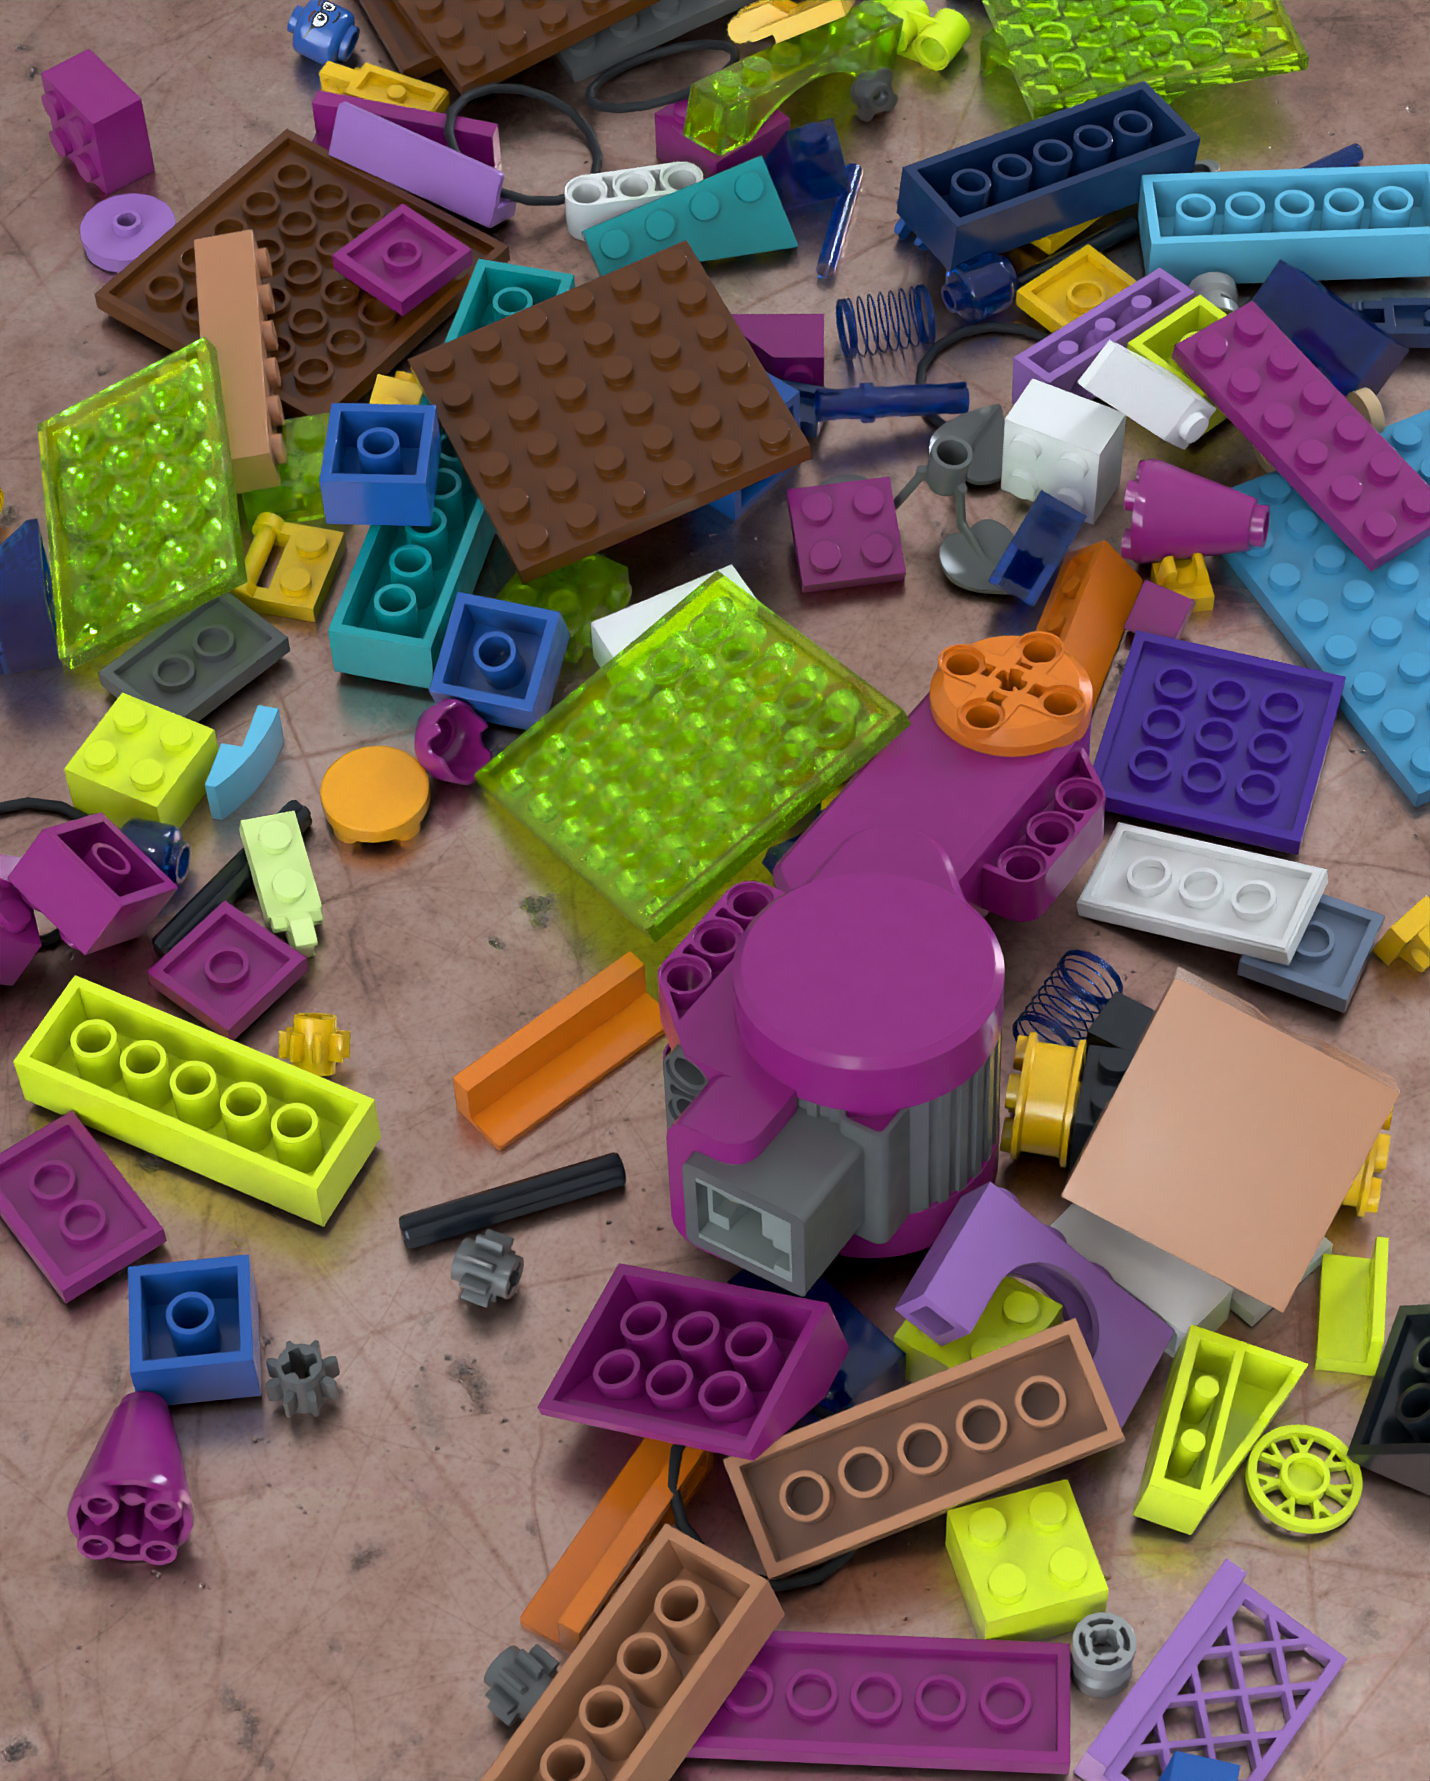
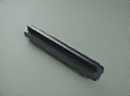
M291 800L278 813L295 811L302 835L312 824L311 812L298 801ZM244 847L152 938L153 950L159 957L167 954L222 902L227 901L232 905L254 883Z
M612 1152L407 1213L399 1218L401 1236L407 1248H416L619 1187L626 1183L624 1164L619 1154Z

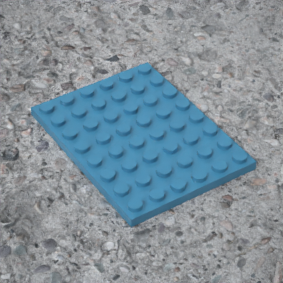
M1429 409L1385 427L1384 432L1379 434L1430 486ZM1275 470L1232 487L1231 489L1256 498L1258 504L1270 506L1269 530L1264 548L1252 546L1250 551L1223 554L1222 556L1309 669L1346 676L1339 709L1416 808L1430 802V536L1371 572L1278 471Z

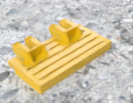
M758 0L751 3L748 7L741 8V11H738V14L731 19L730 23L727 24L729 26L726 29L728 31L727 36H730V41L733 40L735 44L740 43L741 45L742 43L746 44L749 40L750 42H756L773 35L777 44L846 16L856 0H805L798 4L791 0Z

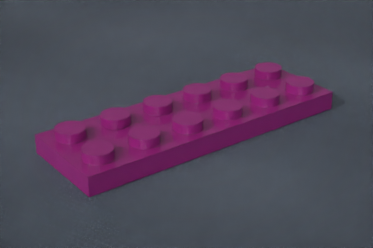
M1253 300L1175 345L1171 358L1371 572L1430 536V486Z
M774 1630L686 1757L1069 1774L1071 1643Z

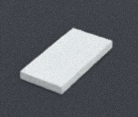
M1118 822L1076 905L1079 916L1289 966L1328 884L1327 869Z

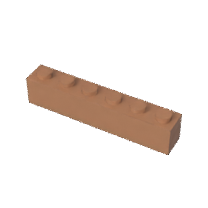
M252 229L194 239L209 467L220 497L281 486L279 465L287 464V453L282 434H277L276 426L284 425V416L279 395L273 394L274 388L281 387V378L277 360L275 357L271 358L270 351L278 350V341L274 323L272 320L268 321L267 318L268 314L275 313L270 284H265L264 278L272 277L267 248L258 249Z

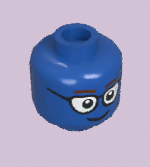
M310 0L305 7L297 5L291 14L287 26V31L293 33V49L298 54L322 65H325L327 61L336 64L340 60L343 62L348 61L355 49L360 34V28L355 26V17L352 12L328 0Z

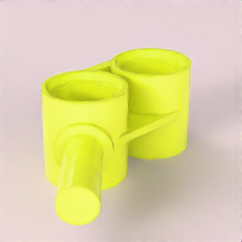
M872 0L878 8L876 11L878 18L871 28L872 36L875 42L888 53L904 56L921 63L925 67L938 71L948 66L970 38L971 29L967 19L953 9H940L933 17H930V11L923 0Z

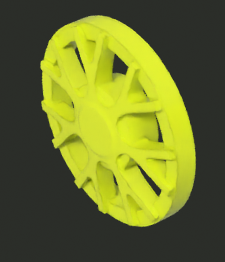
M1295 1424L1273 1429L1258 1440L1247 1461L1245 1480L1252 1501L1269 1520L1290 1531L1317 1534L1339 1527L1353 1514L1362 1494L1363 1478L1361 1469L1358 1464L1353 1463L1348 1458L1347 1452L1349 1448L1336 1436L1317 1427ZM1290 1439L1295 1453L1285 1460L1275 1443ZM1299 1439H1306L1308 1441L1306 1445H1302ZM1313 1442L1319 1443L1331 1450L1325 1462L1318 1456L1308 1453ZM1268 1448L1271 1455L1264 1453V1451ZM1335 1455L1342 1462H1333V1458L1335 1457ZM1258 1460L1279 1469L1278 1478L1257 1473ZM1347 1470L1351 1484H1329L1331 1472ZM1273 1490H1280L1287 1500L1276 1507L1265 1494ZM1342 1493H1350V1498ZM1324 1495H1327L1344 1507L1339 1512L1333 1514L1321 1504L1320 1500ZM1295 1503L1309 1505L1312 1519L1294 1517Z

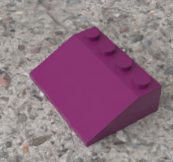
M619 1263L537 1408L541 1415L754 1461L825 1398L850 1347L829 1303Z

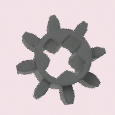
M487 1229L485 1235L478 1234L476 1240L467 1237L461 1242L451 1267V1279L458 1281L459 1286L464 1288L461 1299L488 1308L491 1301L495 1303L498 1301V1297L505 1299L512 1297L520 1282L524 1267V1258L516 1255V1251L511 1250L514 1238Z
M314 1340L310 1345H294L291 1341L286 1342V1349L281 1352L278 1359H267L268 1373L273 1378L265 1383L269 1401H277L283 1398L287 1417L291 1418L296 1412L312 1413L315 1417L319 1416V1408L325 1404L327 1398L338 1399L337 1382L333 1379L340 1374L338 1360L336 1356L322 1359L319 1341Z
M536 1644L529 1653L523 1648L520 1650L515 1645L508 1647L495 1658L485 1673L484 1683L491 1688L485 1695L490 1700L487 1707L508 1726H511L518 1717L524 1720L559 1672L556 1669L560 1663L539 1644Z

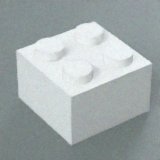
M1032 378L1005 418L1001 489L1021 499L1033 501L1059 511L1065 516L1074 517L1094 525L1120 484L1126 415L1116 409Z

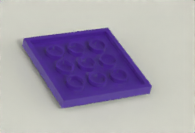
M1136 630L1093 764L1105 790V811L1298 855L1340 706L1346 676Z

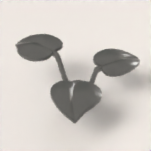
M1000 404L968 411L940 426L930 439L927 465L917 467L913 478L894 498V505L896 511L922 481H926L929 488L937 495H954L956 523L960 533L951 534L943 540L939 550L941 569L951 582L966 590L980 593L1010 594L1020 588L1024 577L1025 566L1020 544L1007 527L993 519L978 521L970 528L966 521L965 506L966 481L975 485H988L1001 480L1005 421ZM844 474L828 478L818 485L865 480L867 478L856 474Z

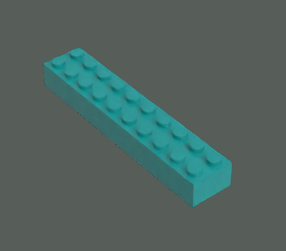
M478 259L445 343L575 288L574 274ZM424 394L419 405H429ZM440 425L441 456L431 526L370 525L328 628L333 666L336 672L430 689L457 592L473 593L496 531Z

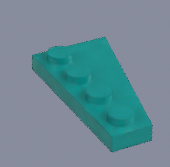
M762 155L581 231L599 277L687 240L699 262L799 247Z

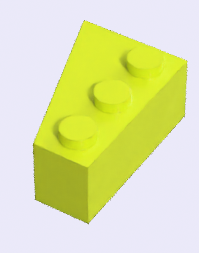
M1191 1324L1173 1357L1132 1515L1192 1535L1286 1402L1309 1364Z

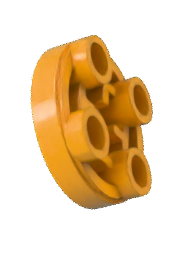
M367 746L344 754L328 768L320 786V797L325 818L332 826L337 839L344 843H354L357 841L377 843L393 839L400 841L412 839L420 831V822L428 811L431 797L427 773L418 760L411 754L390 746Z

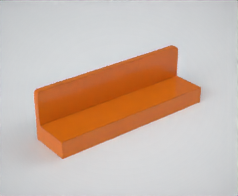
M1106 540L1066 554L1035 630L1052 633L1059 637L1064 643V651L1083 666L1092 684V711L1123 635L1125 623L1143 583L1142 578Z
M631 951L627 952L453 1076L458 1111L497 1150H504L663 1035L665 1031L660 1020V1005L646 992L645 964Z
M644 1437L521 1614L520 1623L524 1628L572 1654L665 1524L673 1526L676 1522L671 1507V1500L674 1494L668 1487L670 1451L674 1443ZM688 1446L683 1450L677 1490H680L684 1507L689 1503L714 1466V1452Z

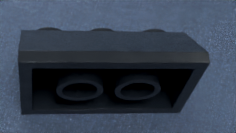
M1430 1304L1401 1305L1396 1314L1347 1456L1353 1463L1427 1495H1430Z

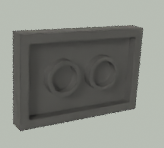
M216 583L98 673L101 686L117 699L123 692L192 721L199 722L290 652V646L287 636Z

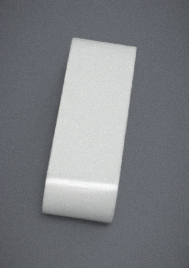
M673 162L575 177L567 183L564 191L567 230L574 238L584 241L581 231L702 181L703 172L693 163Z

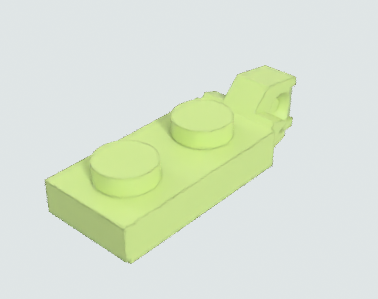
M295 811L241 820L240 836L266 927H271L273 934L285 932L289 946L306 958L315 957L314 948L318 945L314 926L322 924V904Z

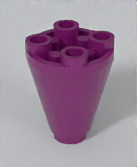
M1157 459L1140 460L1136 479L1128 481L1125 492L1124 510L1133 512L1131 528H1126L1124 531L1121 557L1133 560L1135 563L1149 564L1162 562L1167 556H1173L1174 560L1192 558L1193 553H1202L1203 557L1247 552L1251 550L1252 546L1264 548L1269 530L1270 506L1260 505L1254 497Z
M137 1391L123 1397L120 1405L114 1409L69 1502L67 1516L70 1531L77 1538V1550L81 1555L89 1559L100 1560L111 1557L125 1561L144 1560L153 1565H165L176 1559L178 1547L187 1541L193 1528V1505L173 1417L168 1410L167 1402L155 1393Z

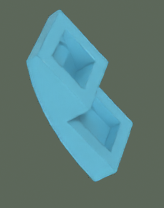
M257 706L242 747L221 743L205 783L211 817L213 819L223 820L239 808L261 785L275 764L285 743L278 708Z

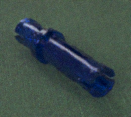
M965 381L885 387L874 386L872 382H862L859 384V387L845 389L819 388L814 393V412L817 415L816 420L818 422L860 419L862 423H873L876 418L964 414L968 412L970 403L969 389Z

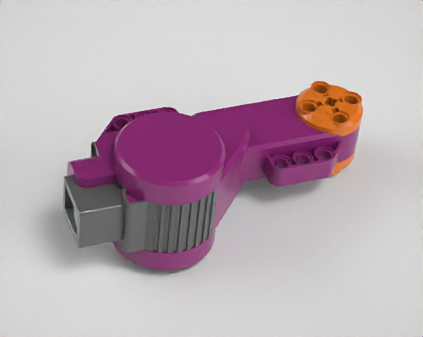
M1033 631L1022 636H998L983 639L972 644H955L941 651L938 657V668L932 677L928 694L776 863L773 869V887L757 881H744L732 886L664 960L658 969L660 1020L668 1040V1044L663 1051V1073L671 1216L678 1232L699 1249L746 1269L796 1295L805 1296L837 1255L856 1258H885L913 1253L931 1247L962 1196L990 1181L995 1185L999 1163V1109L1005 969L1000 944L995 933L984 918L989 912L1016 922H1029L1038 919L1047 911L1099 847L1104 835L1105 790L1089 759L1093 698L1092 684L1083 666L1064 651V643L1056 635L1044 631Z

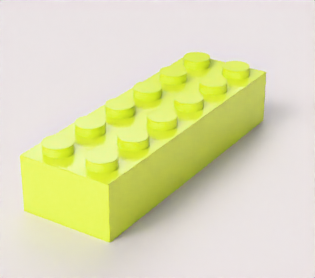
M74 975L13 1061L25 1100L60 1115H65L72 1110L82 1124L323 1227L381 1138L375 1099Z

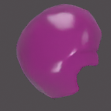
M443 699L424 710L418 719L414 739V750L418 762L425 769L426 773L433 778L462 785L472 784L483 777L492 761V751L487 749L482 743V732L488 728V724L478 714L473 712V708L469 703L455 699Z

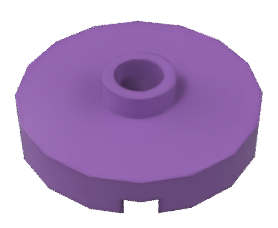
M138 193L115 195L98 202L85 214L80 225L82 246L93 264L106 271L121 272L176 224L175 215L165 202L151 195Z

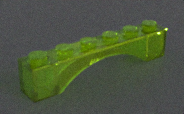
M866 0L851 7L847 15L774 44L692 83L683 136L718 156H722L750 142L762 124L778 106L796 90L813 79L831 72H846L856 78L865 71L877 72L882 67L893 70L904 19L887 11L883 4Z

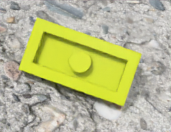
M1376 1236L1371 1259L1323 1253L1320 1265L1314 1370L1375 1376L1384 1343L1389 1238Z

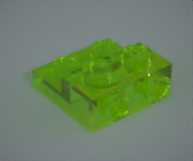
M330 412L284 420V425L281 426L287 453V464L279 465L281 486L242 493L249 531L252 530L257 516L263 512L276 514L284 522L289 523L325 518L319 480Z
M594 553L526 584L522 583L516 571L494 599L560 612L570 633L564 660L575 664L587 648H592L591 622L625 609L631 598L632 586L629 584L628 567Z

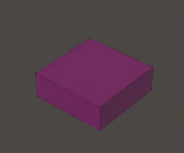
M1145 580L1124 629L1133 634L1138 630L1180 640L1196 602L1191 598Z

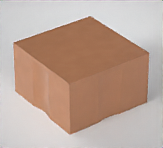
M1178 966L1138 1042L1135 1055L1113 1097L1103 1108L1069 1173L1061 1197L1284 1313L1397 1101L1400 1091L1394 1077L1318 1038L1302 1035L1282 1027L1269 1019L1251 1003Z

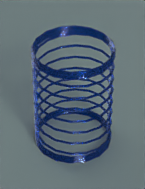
M918 284L915 288L913 286L909 287L910 310L918 335L917 345H914L910 339L911 324L905 292L902 288H899L898 291L901 319L908 338L906 347L900 342V322L896 299L893 291H888L889 313L897 338L896 349H893L889 342L890 333L886 303L883 294L878 292V312L882 330L887 341L885 351L879 345V328L874 300L871 294L867 295L868 316L876 342L875 353H872L868 346V326L865 308L861 296H857L858 321L866 345L864 355L858 349L857 324L852 302L849 297L837 299V330L846 359H855L857 352L861 357H865L868 351L871 355H876L878 349L882 353H886L889 347L894 352L898 350L899 345L904 350L908 349L909 344L917 348L920 341L925 346L933 345L936 340V324L931 297L926 286ZM911 289H912V291H913V293H914V310H915L916 322H915V317H914L913 307H912V301H911ZM901 292L904 297L907 311L908 331L905 325L902 312L900 294ZM890 293L892 295L895 305L898 335L892 316ZM921 294L927 312L929 337L923 320ZM880 296L886 316L887 335L881 315ZM869 297L871 299L874 310L876 335L871 319ZM859 300L863 310L866 338L863 332V327L860 318ZM843 311L845 314L848 327L850 348L845 333Z
M1079 949L1067 951L1057 963V968L1050 972V977L1038 989V994L1031 998V1003L1025 1007V1011L1013 1023L1012 1034L1016 1043L1018 1035H1020L1017 1029L1018 1022L1024 1035L1029 1036L1021 1025V1021L1028 1020L1031 1027L1047 1041L1061 1045L1039 1032L1031 1021L1049 1028L1067 1046L1077 1047L1073 1039H1086V1037H1081L1080 1031L1088 1030L1086 1022L1093 1023L1095 1021L1092 1013L1100 1014L1099 1005H1106L1110 998H1105L1099 987L1087 976L1076 970L1066 968L1065 961L1080 963L1094 971L1105 982L1113 996L1110 985L1100 973L1084 962L1075 959H1065L1067 956L1084 957L1098 964L1108 972L1115 981L1118 992L1123 994V984L1120 976L1110 964L1091 952ZM1067 970L1087 979L1096 987L1102 997L1090 993L1077 984ZM1057 971L1058 976H1053V973ZM1053 978H1059L1068 990L1056 986ZM1049 980H1050L1051 983H1052V985H1046V984H1047V982H1048ZM1046 987H1054L1055 991L1064 1000L1060 999L1057 996L1050 995ZM1044 988L1046 993L1040 994V991ZM1058 989H1061L1067 992L1068 994L1072 995L1086 1009L1073 1004L1071 1001L1066 999L1059 992ZM1040 996H1048L1049 1000L1058 1009L1042 1003ZM1038 997L1040 1002H1034V999ZM1052 998L1066 1004L1079 1018L1059 1007ZM1079 998L1095 1004L1099 1012L1090 1011ZM1034 1004H1040L1052 1018L1036 1012ZM1031 1006L1033 1011H1027V1009ZM1046 1007H1049L1055 1010L1056 1012L1060 1013L1072 1024V1026L1056 1018L1048 1011ZM1073 1007L1088 1012L1091 1015L1092 1021L1083 1019ZM1066 1015L1082 1021L1086 1029L1077 1028ZM1059 1023L1076 1030L1080 1038L1071 1037Z

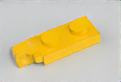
M327 61L319 72L321 91L437 113H444L450 105L447 89L366 62L362 68L351 69Z

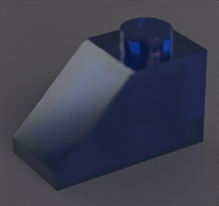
M833 118L785 131L764 159L784 211L852 193Z
M1041 490L988 582L1029 606L1034 607L1087 516Z

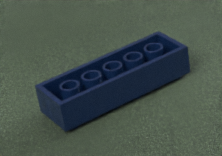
M1142 81L904 166L902 168L896 213L948 271L952 272L1138 203L1142 175L1193 173L1201 138L1146 81Z

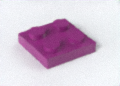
M405 204L398 206L332 255L334 270L401 316L407 314L473 264L472 249Z
M890 476L787 489L786 500L802 593L905 580L906 568Z
M224 901L147 971L149 984L217 1034L234 1041L308 971V965L304 955L227 901Z

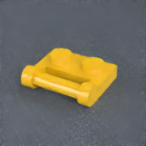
M270 512L260 513L252 527L254 538L239 574L229 581L226 590L254 612L316 622L347 546L345 532L284 522L276 514ZM273 545L285 547L269 588L257 587L256 585Z

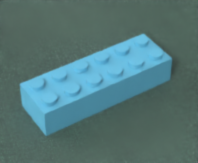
M1430 164L1142 175L1138 224L1145 275L1147 276L1156 269L1161 268L1186 286L1199 275L1208 272L1228 274L1234 279L1236 284L1430 276Z

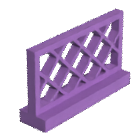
M1226 1558L1088 1748L1073 1772L1085 1781H1130L1121 1772L1131 1758L1158 1755L1161 1772L1163 1773L1171 1759L1170 1754H1174L1175 1751H1202L1203 1757L1217 1760L1214 1749L1246 1746L1252 1773L1248 1779L1238 1781H1263L1340 1671L1347 1658L1244 1583L1243 1579L1247 1573ZM1241 1605L1264 1621L1268 1641L1237 1644L1232 1617ZM1222 1632L1225 1646L1211 1647ZM1279 1633H1281V1634H1282L1283 1636H1285L1287 1639H1285V1640H1280V1635H1279ZM1304 1650L1323 1664L1325 1668L1316 1681L1290 1684L1283 1652ZM1271 1653L1277 1685L1246 1688L1240 1656ZM1228 1658L1234 1689L1203 1693L1197 1668L1201 1660ZM1188 1680L1190 1694L1177 1695ZM1305 1695L1298 1707L1295 1708L1293 1696ZM1280 1697L1286 1721L1285 1726L1282 1730L1256 1732L1249 1700ZM1237 1702L1243 1734L1212 1737L1205 1705ZM1193 1706L1200 1738L1168 1742L1163 1713L1166 1709ZM1153 1729L1156 1743L1142 1744ZM1272 1743L1261 1758L1259 1744Z

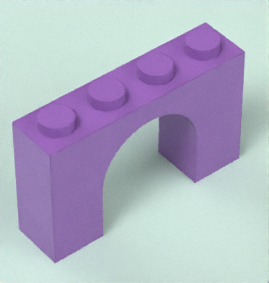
M990 1181L962 1196L894 1309L938 1345L944 1346L972 1332L1004 1277H1017L1032 1282L1045 1291L1052 1300L1063 1305L1062 1316L1065 1322L1076 1318L1122 1429L1175 1330L1152 1313L1144 1303L1131 1296L1115 1283L1111 1274L1104 1267L1088 1261L1068 1245L1066 1238L1061 1232L1049 1225L1042 1224L1021 1207L1018 1198L1010 1191L997 1187Z

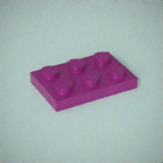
M72 1110L0 1153V1216L65 1303H68L167 1241L163 1227Z

